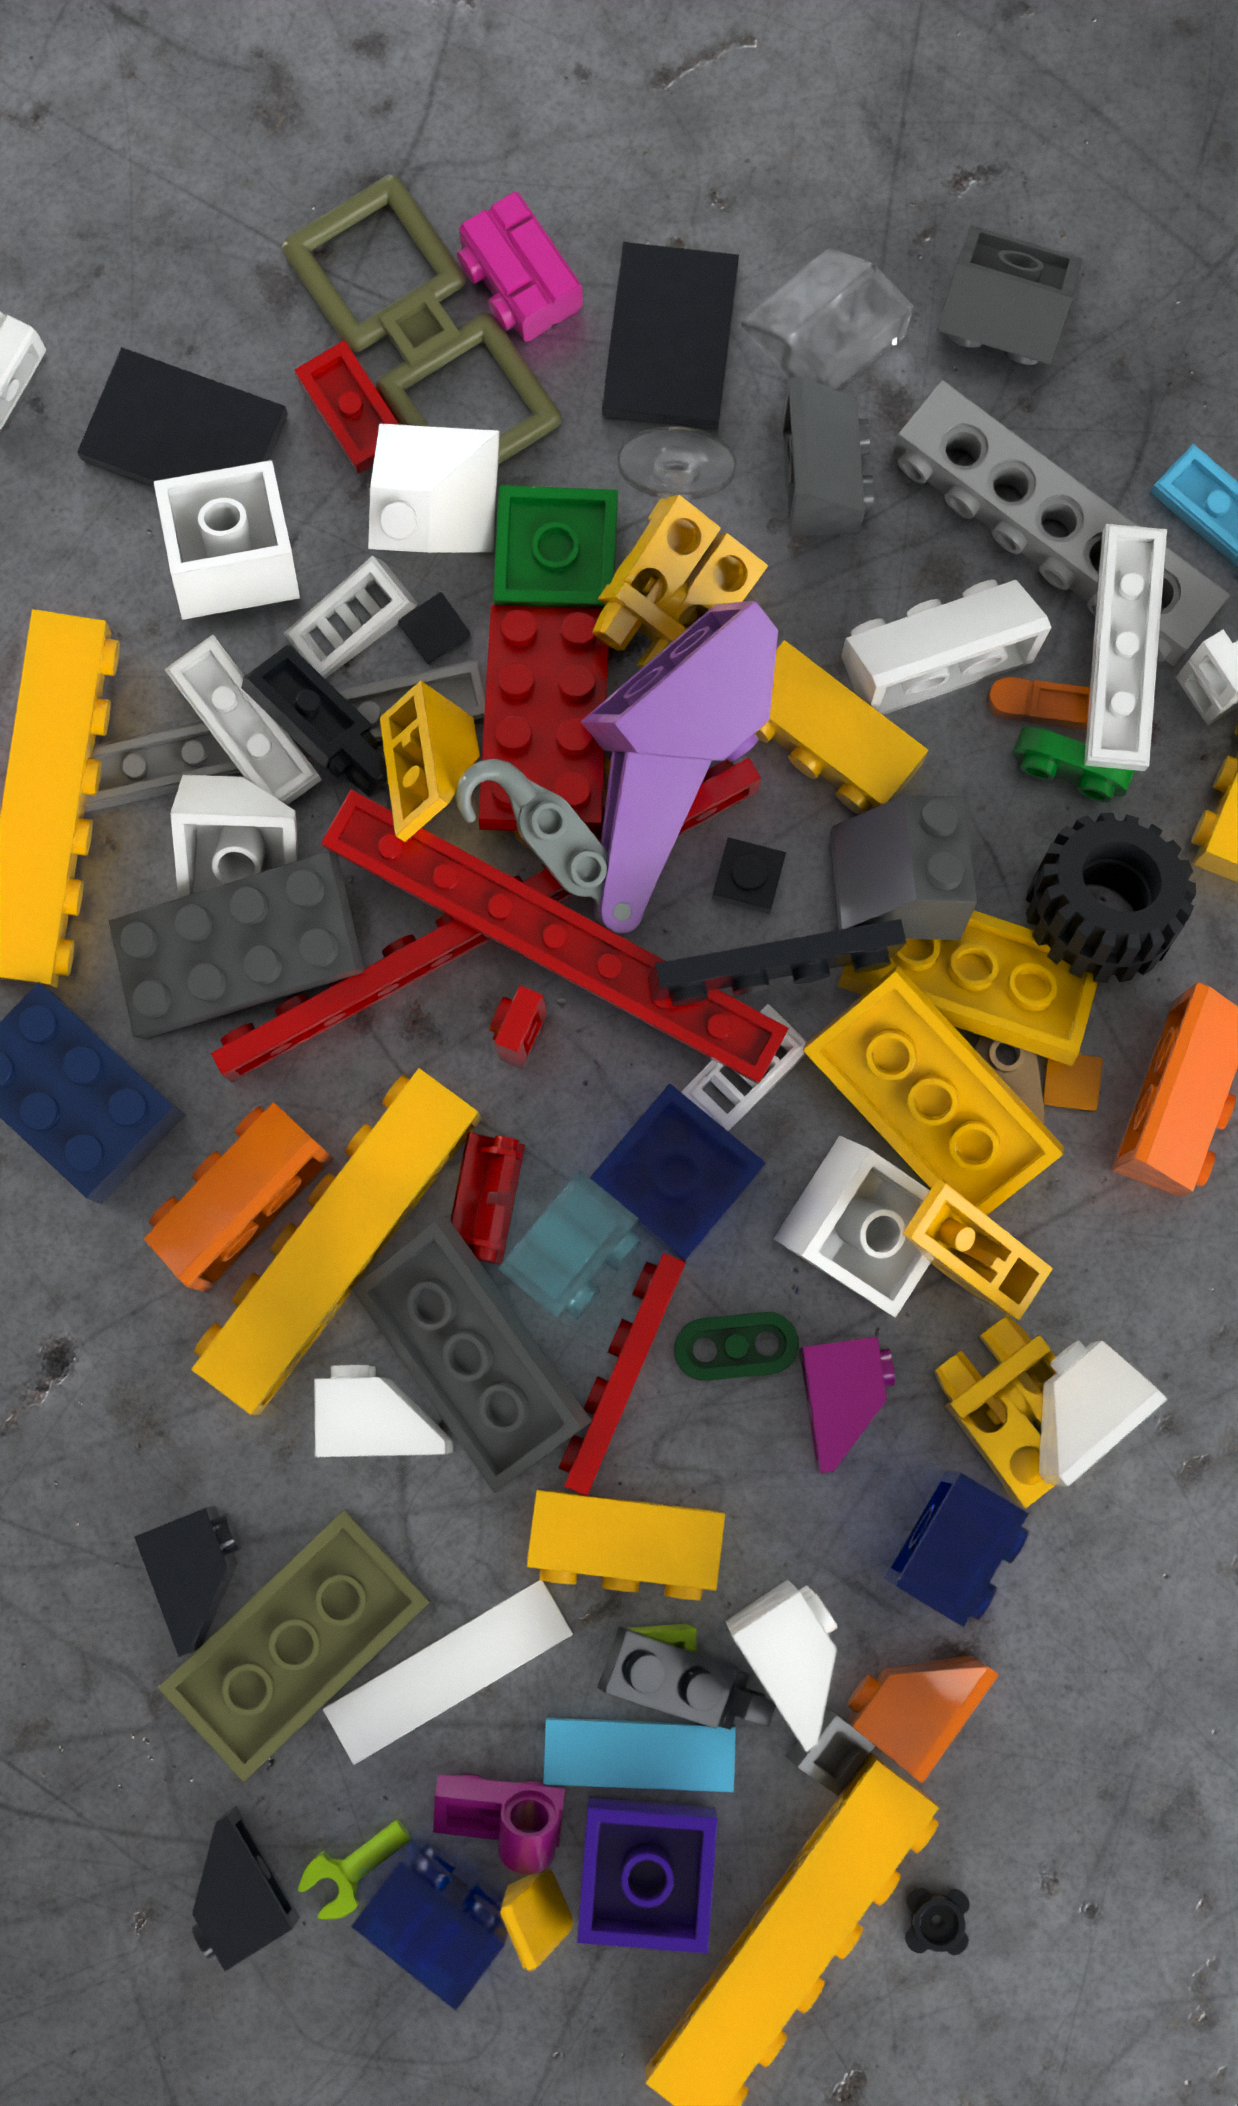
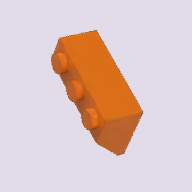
M1197 982L1172 1001L1111 1169L1115 1173L1179 1197L1193 1192L1195 1185L1203 1187L1206 1184L1216 1158V1153L1208 1150L1216 1128L1223 1130L1226 1127L1236 1102V1096L1228 1092L1234 1075L1238 1071V1006L1210 986Z
M274 1102L266 1110L261 1106L253 1109L235 1129L234 1133L239 1139L223 1155L218 1151L209 1155L192 1174V1179L197 1183L180 1201L175 1196L169 1198L149 1219L148 1223L153 1229L143 1239L186 1287L208 1293L334 1159Z

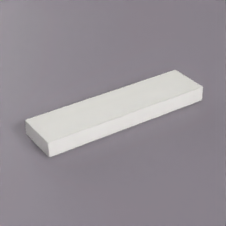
M1106 524L1102 531L1084 759L1085 766L1146 771L1149 767L1167 529Z
M538 1580L325 1706L323 1711L351 1762L355 1765L572 1636L574 1632L545 1581Z

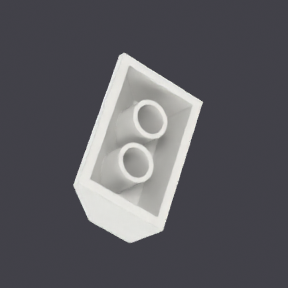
M987 580L963 592L964 598L943 605L940 599L925 601L908 610V617L886 624L884 619L879 618L858 625L851 630V636L845 639L841 658L855 694L884 715L1032 664L1052 627L1047 615L1017 580L999 586L996 580Z
M787 1579L725 1620L734 1640L807 1752L818 1745L837 1650L827 1634L838 1628V1626L812 1589L806 1585L798 1590Z

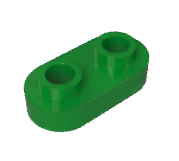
M1023 727L1012 752L1014 757L1021 761L1020 769L1024 773L1041 780L1051 781L1058 777L1077 785L1076 790L1081 795L1099 802H1110L1112 796L1126 795L1135 770L1085 766L1086 744L1038 727Z

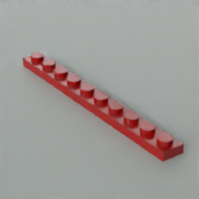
M749 757L736 765L727 759L707 770L678 836L758 793L761 777ZM595 834L594 836L601 843L602 834ZM543 863L541 865L544 870L525 881L520 876L513 877L557 902L573 895L558 883ZM444 914L435 921L436 930L417 940L413 934L399 938L382 950L384 958L365 968L364 973L329 983L330 988L310 999L306 993L288 999L275 1008L276 1018L256 1029L253 1023H248L230 1031L220 1039L223 1047L210 1054L221 1074L232 1083L490 941L491 938Z

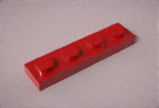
M666 1253L662 1254L658 1265L648 1261L645 1262L632 1293V1296L643 1300L633 1323L623 1318L621 1319L607 1352L618 1357L609 1381L597 1376L583 1408L587 1413L594 1415L585 1438L577 1435L571 1437L558 1469L569 1473L564 1487L588 1496L686 1262Z

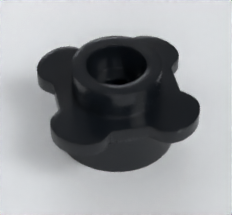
M917 1887L911 1890L906 1897V1905L911 1911V1927L905 1933L907 1946L913 1952L919 1954L924 1953L927 1949L935 1952L947 1951L951 1955L961 1954L969 1943L968 1936L965 1933L966 1924L964 1914L970 1907L967 1896L959 1889H951L946 1894L929 1893L924 1887ZM935 1915H940L943 1918V1923L939 1927L931 1924V1919Z

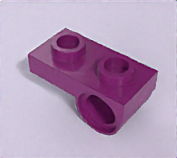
M438 1774L434 1796L433 1833L499 1840V1857L507 1868L519 1874H536L551 1864L555 1856L556 1847H559L565 1789L548 1787L534 1781L513 1783L487 1780L473 1774H462L459 1776ZM522 1829H532V1830H535V1831H537V1832H535V1833H525V1832H522V1831H520V1830H522Z

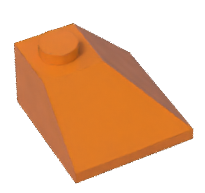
M972 1655L884 1668L877 1679L870 1674L865 1676L854 1690L847 1702V1706L854 1711L847 1720L856 1731L914 1778L923 1783L999 1674Z

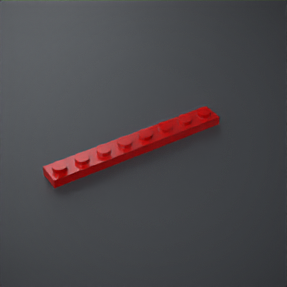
M352 789L349 791L321 842L322 847L757 1084L762 1080L789 1030L785 1025L718 989L708 991V999L685 1006H672L670 998L653 1001L648 976L655 963L665 962V960L423 828H420L407 841H402L395 836L392 811Z

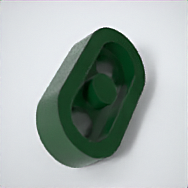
M774 1312L700 1318L689 1322L681 1329L675 1340L674 1355L679 1368L687 1376L699 1381L772 1375L785 1370L795 1360L799 1349V1338L793 1324L784 1316ZM762 1332H770L778 1340V1348L771 1356L761 1355L755 1348V1339ZM701 1338L712 1340L717 1347L715 1358L709 1362H701L693 1354L694 1343Z

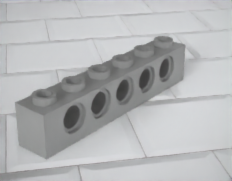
M942 380L898 433L892 456L898 459L897 462L900 469L912 480L921 484L927 481L945 495L947 504L960 516L967 519L975 517L991 529L993 538L1005 550L1017 555L1023 553L1039 565L1040 573L1053 586L1061 590H1068L1069 588L1087 601L1089 611L1096 617L1099 572L1093 568L1089 557L1101 555L1102 531L1106 524L1139 526ZM956 449L966 451L972 456L975 463L969 466L956 465L950 461L946 453ZM1004 484L1010 485L1019 491L1022 499L1016 502L1004 501L997 496L994 487ZM1046 520L1059 521L1065 525L1069 536L1063 538L1052 537L1045 532L1041 522ZM1167 547L1165 549L1162 589L1164 609H1161L1157 661L1163 662L1165 660L1175 668L1230 597V594Z

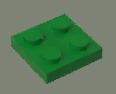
M499 485L494 605L603 609L605 604L599 601L598 597L607 584H611L615 575L618 490Z

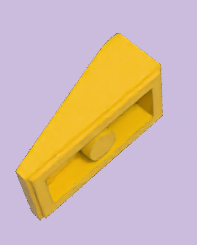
M549 1868L526 1876L507 1886L500 1914L523 1969L527 1968L529 1972L537 1968L570 1933L573 1927V1917L554 1872Z

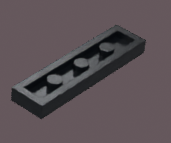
M897 919L655 963L648 979L653 1001L670 998L672 1006H685L708 999V991L732 987L733 995H745L769 988V980L787 976H792L795 984H804L825 979L831 975V968L853 965L855 973L879 970L891 965L890 958L894 957L907 942L902 921Z

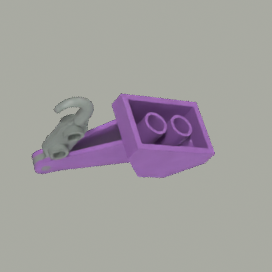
M756 600L715 604L581 721L582 725L603 750L612 751L601 843L564 798L528 780L511 763L498 759L479 761L469 767L462 775L456 790L459 812L467 823L474 822L476 814L471 806V795L474 788L484 781L499 783L509 796L520 836L558 883L571 894L582 897L590 896L594 900L593 914L599 925L620 934L633 931L642 920L654 887L711 761H724L727 758L731 762L743 756L757 743L759 738L755 732L770 720L778 629Z

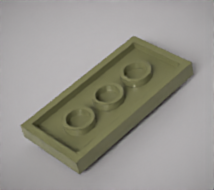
M345 1509L166 1679L158 1689L244 1783L417 1616L431 1600L353 1515Z

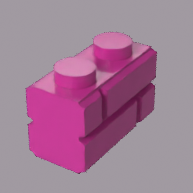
M512 192L494 203L488 211L483 210L461 224L459 228L461 250L456 253L458 261L473 284L483 280L493 297L488 299L490 309L505 331L514 327L522 340L529 342L549 330L554 323L562 322L581 309L583 306L581 283L519 192Z

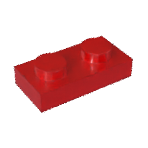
M343 340L294 369V372L305 393L357 474L374 465L379 424L399 425V423L346 341Z
M519 985L513 1000L504 996L500 1001L489 1031L494 1033L493 1040L495 1041L500 1060L518 1068H524L547 1015L542 994Z

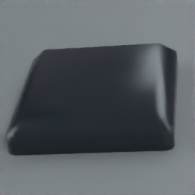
M441 592L398 620L400 627L427 664L470 637V631Z

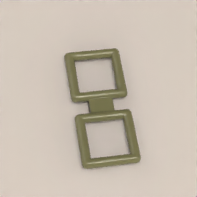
M387 175L284 239L282 243L283 254L342 341H346L351 351L360 352L387 335L405 361L382 375L376 382L378 393L399 425L428 426L405 390L483 341L533 414L499 436L498 465L559 427L562 420L560 411L497 319L490 313H482L457 329L439 303L460 290L465 285L466 276L397 176ZM386 204H389L437 276L359 324L310 251Z

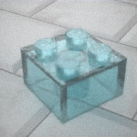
M579 1170L499 1266L498 1270L560 1323L568 1313L578 1320L601 1292L594 1281L609 1265L617 1272L640 1245V1238L634 1234L639 1228V1218Z

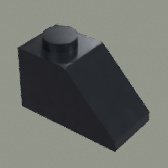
M216 1506L201 1509L134 1537L178 1657L191 1653L202 1646L237 1567L233 1552L241 1549L237 1531L228 1514L219 1516Z
M237 1806L227 1811L215 1822L192 1912L197 1922L192 1927V1931L200 1950L209 1961L217 1958L224 1972L291 1931L300 1918Z

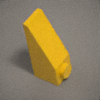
M421 680L380 717L395 836L404 842L449 804L456 793L458 781L465 771L475 764L480 756L474 718Z
M938 1179L902 1233L943 1274L971 1295L1020 1321L1053 1270L1051 1266L958 1192Z

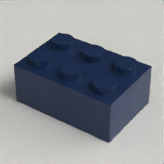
M38 982L0 1022V1118L84 1197L102 1204L180 1122L185 1114L55 993Z

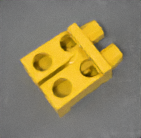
M681 495L662 498L658 501L648 517L650 523L633 550L616 571L611 584H607L598 597V600L605 604V607L601 611L592 631L595 636L617 651L624 650L637 630L652 641L637 663L639 669H642L715 604L743 602L768 567L766 563L728 533L718 534L721 527Z
M1006 1315L979 1336L999 1362L997 1366L984 1376H981L962 1350H960L933 1372L943 1392L950 1400L945 1405V1408L955 1421L958 1422L968 1439L988 1463L1016 1507L1026 1509L1055 1486L1047 1484L1039 1475L1041 1435L1032 1425V1422L1041 1431L1044 1383L1056 1373L1050 1366V1363L1056 1356L1051 1352L1050 1347L1040 1335L1031 1339L1022 1327Z

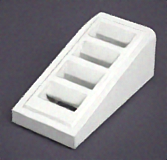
M372 555L283 634L299 654L326 679L399 624L398 620L417 608L419 604L383 560ZM374 584H377L390 600L383 608L368 590ZM355 598L359 600L372 617L365 624L349 605ZM335 613H338L353 632L347 640H345L329 619ZM317 627L335 648L328 656L310 635V632Z
M769 1004L760 1012L789 1028L780 1044L788 1053L781 1060L774 1055L768 1067L770 1071L762 1078L760 1083L757 1084L738 1074L752 1088L744 1096L721 1073L725 1066L712 1060L680 1093V1096L722 1138L806 1056L803 1048L807 1041ZM710 1082L735 1105L728 1114L703 1091Z

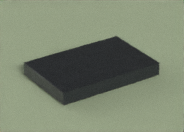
M623 242L602 403V416L713 429L719 428L739 262L738 254Z
M121 347L77 454L85 462L154 486L153 481L269 461L288 413L284 405Z

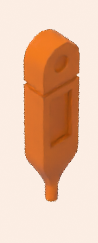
M1002 677L992 685L987 696V706L995 716L1003 719L1026 720V722L1087 730L1090 687L1040 680L1029 681V679L1017 677Z

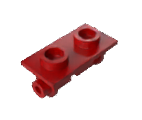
M467 1132L450 1221L478 1261L502 1265L525 1145L519 1144L520 1140L505 1136H495L494 1138Z

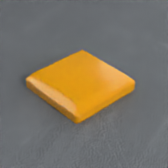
M1079 1054L1072 1066L1047 1058L1043 1088L1044 1105L1096 1111L1098 1109L1103 1058Z

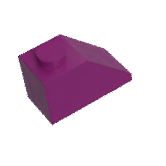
M878 1337L799 1348L816 1470L818 1473L835 1471L887 1401L885 1387L895 1386L891 1351L889 1348L880 1350Z

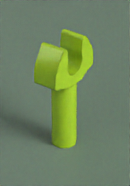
M396 1819L346 1859L332 1858L328 1853L322 1851L307 1865L298 1890L299 1892H305L315 1886L318 1880L322 1878L333 1879L339 1887V1894L337 1897L330 1899L318 1913V1919L327 1920L345 1917L354 1911L360 1903L357 1895L359 1880L410 1842L412 1837L403 1823Z

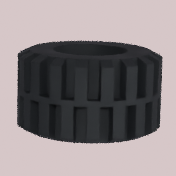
M1100 813L1096 822L1087 815L1077 819L1072 828L1064 827L1057 834L1054 842L1050 844L1028 889L1026 901L1030 904L1026 910L1027 923L1037 925L1032 934L1038 946L1047 944L1051 948L1047 957L1056 965L1062 960L1071 965L1069 973L1080 978L1084 971L1093 973L1094 982L1107 983L1111 975H1115L1119 982L1132 980L1137 971L1145 975L1153 970L1158 961H1162L1193 911L1194 906L1191 902L1196 896V883L1188 880L1193 873L1189 860H1179L1178 855L1182 849L1174 839L1169 842L1164 841L1160 837L1163 830L1153 824L1150 825L1149 829L1138 825V817L1126 814L1123 821L1115 819L1114 813ZM1098 884L1116 890L1129 901L1134 912L1116 911L1102 905L1090 894L1086 885Z

